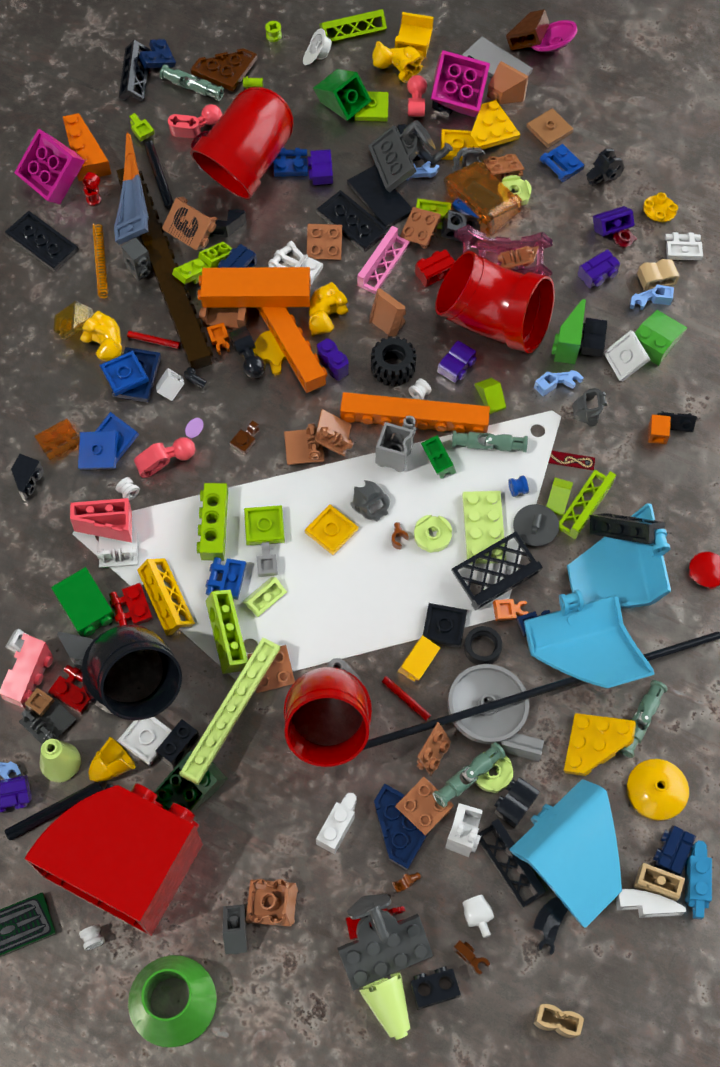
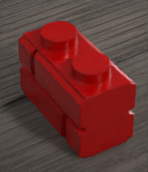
M446 249L436 251L431 257L427 259L422 258L415 264V274L422 284L428 287L445 278L455 260Z

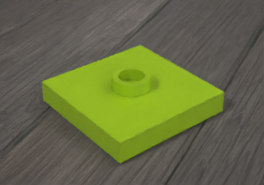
M367 91L372 101L355 114V121L388 122L389 92Z
M282 505L244 508L246 545H260L269 542V544L285 543Z

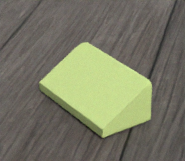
M271 577L243 602L259 617L286 594L287 591L276 577Z

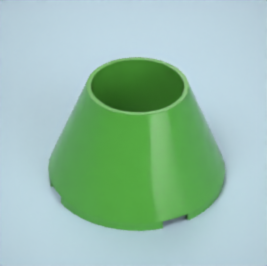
M179 955L158 958L139 972L131 986L128 1009L132 1024L137 1032L152 1044L167 1048L184 1046L201 1036L210 1025L217 1003L215 985L206 969L191 958ZM171 978L185 981L189 988V999L184 1010L172 1018L156 1017L151 1008V997L155 988L161 982Z

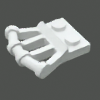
M293 241L288 242L287 246L281 250H277L274 253V258L268 262L269 267H285L279 264L280 261L293 267H310L311 285L323 269V263L308 257L307 254L303 255ZM291 251L299 259V261L287 256L286 254Z

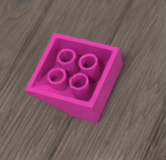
M442 50L435 71L431 100L458 113L476 117L480 110L490 63Z
M38 129L14 173L47 201L61 204L85 160L43 130Z

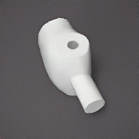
M478 895L465 900L462 904L468 926H479L483 938L491 936L487 922L494 918V914L484 896Z

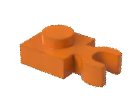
M224 322L206 327L212 346L216 345L218 355L221 354L220 349L223 347L227 349V352H230V345L227 342L229 341V336Z
M514 599L493 601L495 620H514L517 616L528 614V611L524 612L520 608L525 606L527 602L520 601L514 604Z

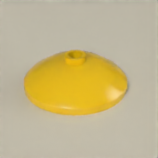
M662 759L643 761L631 771L627 780L626 790L631 805L638 813L648 819L664 821L674 818L685 808L688 802L689 786L686 777L677 766ZM657 783H662L664 788L660 789Z

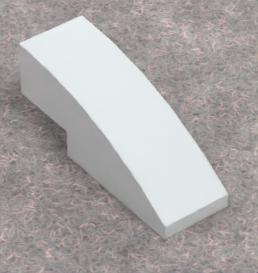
M622 889V892L615 898L617 910L638 909L639 918L682 916L686 913V907L647 891Z

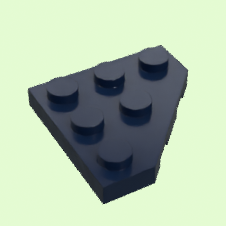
M384 783L374 800V805L389 860L408 871L428 834L425 836L395 807L405 795Z

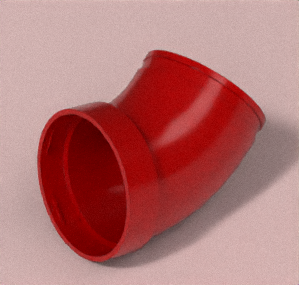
M262 87L248 88L236 96L207 136H202L198 140L190 154L201 169L221 186L241 198L251 199L261 185L260 179L292 134V112L285 100L274 91Z
M466 251L454 262L447 272L437 294L435 311L439 316L445 317L447 320L467 330L506 343L511 349L532 353L541 344L550 324L555 298L554 283L549 276L533 272L522 274L493 263L482 256H478L473 251Z
M317 668L302 675L291 686L285 699L286 742L290 750L299 759L311 765L332 767L342 765L354 759L361 753L368 741L372 721V705L365 686L353 674L339 668ZM321 698H334L345 701L355 707L362 715L363 720L358 730L348 740L340 744L324 746L305 739L295 728L292 716L301 706L310 701Z

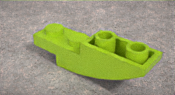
M220 242L199 252L198 258L174 268L172 275L183 284L191 281L197 284L199 283V275H202V268H218L220 261L225 260L229 256L232 248L228 244Z

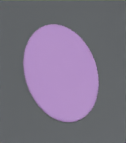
M194 418L189 421L185 428L187 437L194 438L201 433L203 429L202 419Z

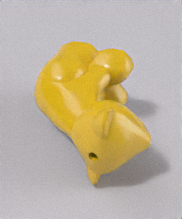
M377 41L372 53L373 66L385 69L393 64L399 70L398 77L403 83L407 82L412 76L419 74L423 68L421 62L424 60V57L414 47L388 48L380 41Z
M333 282L316 289L311 296L309 328L312 337L332 332L334 325L328 315L336 312L339 315H344L349 312L346 306L348 303L346 296L339 291Z
M101 311L95 312L84 323L82 327L84 332L80 340L85 343L94 341L101 344L96 351V356L103 362H108L121 356L120 328L110 316Z

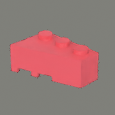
M129 498L70 503V520L75 532L132 543V510Z
M23 633L21 639L25 641L21 651H16L14 655L17 658L12 670L8 669L0 689V695L4 700L25 708L24 703L32 695L36 686L41 684L44 671L52 664L53 655L46 642Z

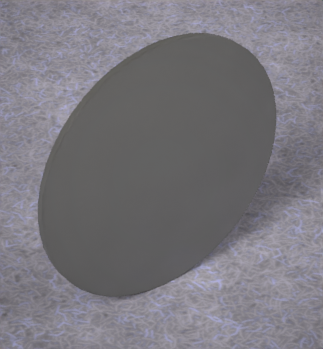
M532 504L518 511L514 518L513 528L514 532L518 533L525 544L543 546L553 541L557 536L559 521L556 514L550 508L539 504Z

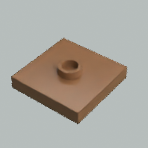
M553 108L527 123V128L547 148L569 136L574 130Z

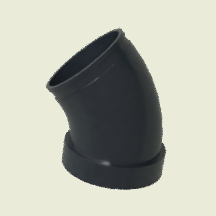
M121 625L107 630L91 642L83 657L81 677L87 696L100 709L119 718L135 721L154 717L167 709L180 691L182 671L178 661L162 638L145 627ZM151 649L158 651L162 660L163 674L160 684L153 693L135 702L116 701L104 694L103 689L106 675L120 658L138 650Z

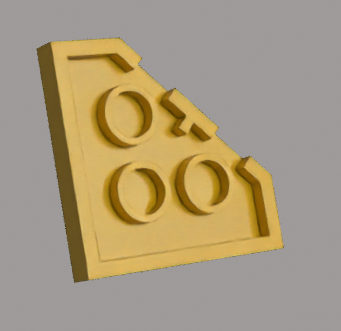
M493 100L482 103L469 140L474 147L483 150L518 140L521 134L499 103Z
M575 713L564 772L566 774L586 776L599 764H604L614 757L615 753L633 743L636 722L633 720Z

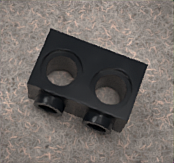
M448 210L442 219L441 237L473 245L480 237L481 219Z
M181 719L155 750L158 758L174 769L199 740V733Z
M447 966L434 970L435 974L426 976V973L413 976L414 980L410 982L417 1010L461 996L453 968L447 970ZM442 978L448 979L451 987L447 990L442 989L439 985V980ZM420 985H427L430 988V994L427 996L420 995L418 987Z

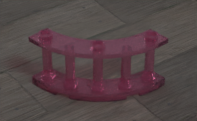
M470 225L455 230L454 237L463 243V253L470 251V246L477 248L479 256L486 258V251L500 255L501 252L510 251L511 253V250L515 252L517 248L539 246L537 266L525 268V266L520 265L518 269L511 270L522 274L533 272L546 276L552 275V271L544 265V249L553 246V240L544 232L521 237V240L511 241V238L496 236L494 239L486 237L485 233L476 230Z

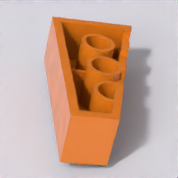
M77 113L63 116L70 149L85 160L77 174L78 181H83L87 172H93L98 177L111 175L109 161L81 115Z

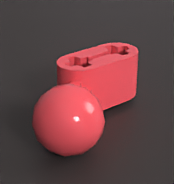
M420 75L412 76L407 83L408 92L412 95V98L408 99L409 117L425 116V99L422 98V95L426 92L428 85L426 79Z
M209 104L202 109L201 116L198 118L189 115L173 114L168 118L170 133L175 137L195 138L201 133V127L206 124L214 126L222 116V112L217 105Z
M180 437L175 440L171 447L165 448L162 443L151 445L134 459L140 476L142 478L151 477L165 467L172 457H176L181 461L189 460L195 454V444L189 438Z

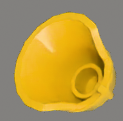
M109 737L100 751L96 752L95 757L92 759L88 771L89 780L95 782L108 781L135 769L136 766L128 752L115 739Z

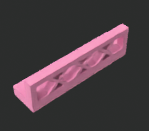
M392 226L357 275V286L376 295L377 289L382 286L410 245V241L398 236V228ZM395 242H398L402 244L403 247L399 249H394L393 245L395 244ZM393 254L394 260L386 262L385 257ZM385 267V273L377 274V268ZM376 279L377 281L375 287L367 284L370 280Z

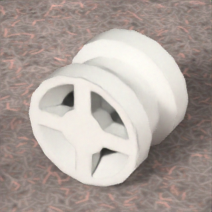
M419 378L416 384L411 386L408 391L414 399L423 400L424 396L428 395L432 389L425 380Z
M126 477L117 484L116 491L122 494L123 498H129L130 501L138 495L140 488L133 484V480L130 477Z
M99 924L87 927L79 932L80 938L84 940L83 947L85 950L94 949L105 943L104 937L100 934L101 928Z

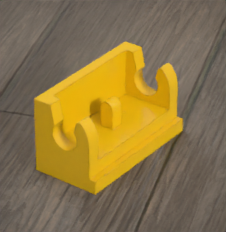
M422 635L397 672L414 682L415 680L419 681L440 650V647Z

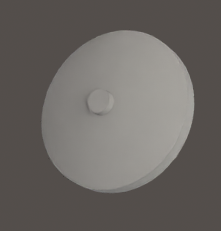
M492 664L475 665L464 670L454 680L448 694V712L450 715L524 692L526 689L512 672L503 667ZM529 699L453 722V724L463 735L473 741L483 744L501 743L515 736L523 727L529 712Z

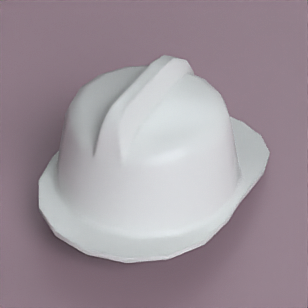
M318 29L312 36L303 57L304 65H310L315 59L322 60L327 57L332 41L326 37L323 29Z

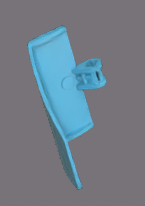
M646 503L631 517L655 520L652 504ZM655 529L653 544L610 537L602 538L567 565L572 593H574V590L579 589L584 603L616 595L619 598L621 609L656 603L671 592L663 556L671 549L670 544L666 540L667 531L665 529Z
M577 589L574 590V593L559 595L560 611L524 621L531 656L574 678L604 688H610L654 675V669L641 653L623 624L619 598L616 595L584 603L582 593Z
M582 779L554 807L545 804L542 807L543 810L538 815H533L530 819L534 826L510 848V851L519 859L530 864L579 924L587 927L622 892L617 840L607 791L597 784Z

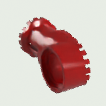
M87 172L82 181L84 184L83 190L87 196L86 201L90 206H95L101 202L100 194H98V185L101 180L93 172Z

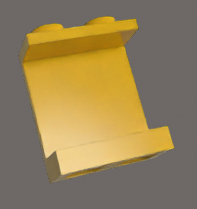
M402 12L399 35L395 38V48L414 47L423 57H426L433 31L434 17Z

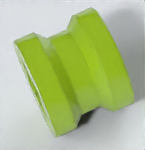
M277 21L266 23L267 40L270 42L279 41L282 38L281 24Z

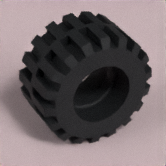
M388 336V339L382 338L381 342L375 344L371 353V371H373L374 378L377 377V381H383L384 385L391 384V386H395V384H398L400 386L403 382L407 383L409 378L413 377L416 369V350L412 348L411 342L407 343V339L403 338L401 340L399 336H396V338ZM397 358L402 362L393 365L385 362V360Z

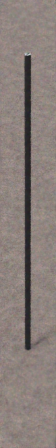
M717 631L643 655L647 661H651L720 639V633ZM569 677L372 738L367 741L363 750L433 729L437 722L441 726L583 681Z

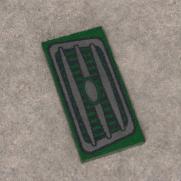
M43 892L0 909V957L57 934Z

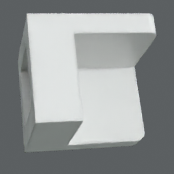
M167 368L156 384L157 393L172 401L184 385L183 377Z
M459 803L454 820L457 819L478 828L483 810Z

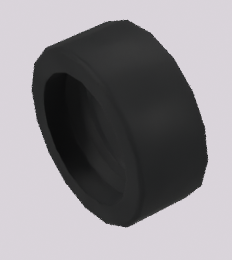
M480 626L475 627L468 633L465 638L464 652L470 662L475 665L493 664L499 658L502 650V640L496 630ZM479 636L490 638L495 645L493 653L489 656L475 654L471 647L474 638Z

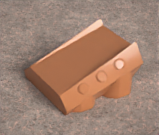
M379 288L376 292L369 323L376 325L388 336H397L398 331L406 322L403 318L406 315L405 306Z
M264 879L250 880L246 923L292 926L295 922L294 916L298 892L296 883L286 882L283 879L266 881Z

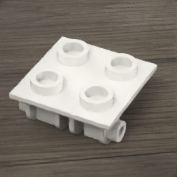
M137 529L132 530V543L99 536V551H97L99 568L138 565Z

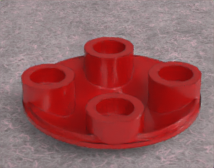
M701 552L695 555L689 565L690 578L701 586L715 589L720 585V556L713 552Z

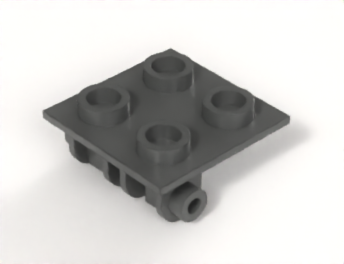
M53 698V704L42 717L28 709H25L21 714L23 718L19 723L41 744L48 739H57L77 720L55 698Z

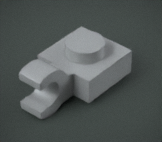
M269 542L261 543L262 556H257L258 577L278 575L276 554L270 555Z

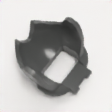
M464 147L460 149L457 156L453 157L454 166L452 170L456 171L459 176L480 179V175L477 172L484 166V163L478 157L484 155L485 152L477 147ZM463 156L462 167L460 168V157Z
M597 388L584 392L572 405L574 419L587 423L589 426L597 425L599 414L602 412L603 407L607 406V401L605 400L606 392H601ZM597 395L598 407L588 409L586 401L592 400Z
M364 480V487H354L353 501L350 505L356 512L363 515L364 518L369 520L375 519L377 522L382 516L388 514L387 509L389 508L390 500L387 494H384L383 490L375 482ZM381 498L383 506L371 514L368 509L369 506Z

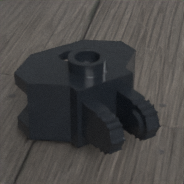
M612 148L603 150L593 163L594 168L587 173V180L589 185L595 186L602 180L605 183L608 180H616L621 176L625 168L622 159L616 157L615 151Z

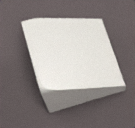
M16 629L5 647L14 652H20L25 641L21 638L25 632Z

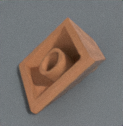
M501 61L488 85L487 97L491 100H496L499 104L523 102L526 96L529 76Z

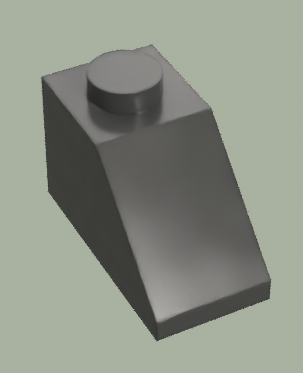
M58 631L57 635L74 666L82 669L84 654L94 639Z
M245 904L223 906L225 954L247 952Z

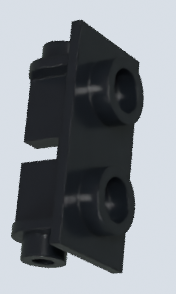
M664 411L657 413V415L671 417L670 430L694 431L697 416L691 413H677V415Z

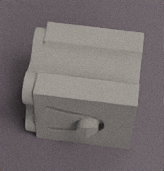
M385 422L376 446L375 463L380 467H390L398 472L404 471L407 456L411 454L413 447L414 430Z

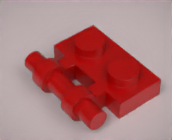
M141 583L122 589L123 597L119 598L117 592L109 594L111 599L109 602L111 608H114L115 620L119 626L128 625L127 621L132 620L134 625H140L153 620ZM127 604L129 612L123 613L121 606Z
M67 665L64 668V672L69 674V677L65 679L59 676L48 693L82 715L91 703V700L87 696L84 687L79 688L74 685L76 680L82 682L81 670Z

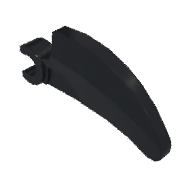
M557 896L549 900L540 909L532 927L533 930H537L542 934V941L538 943L537 950L541 951L543 945L546 944L549 947L547 954L549 956L555 951L554 942L560 924L568 911Z

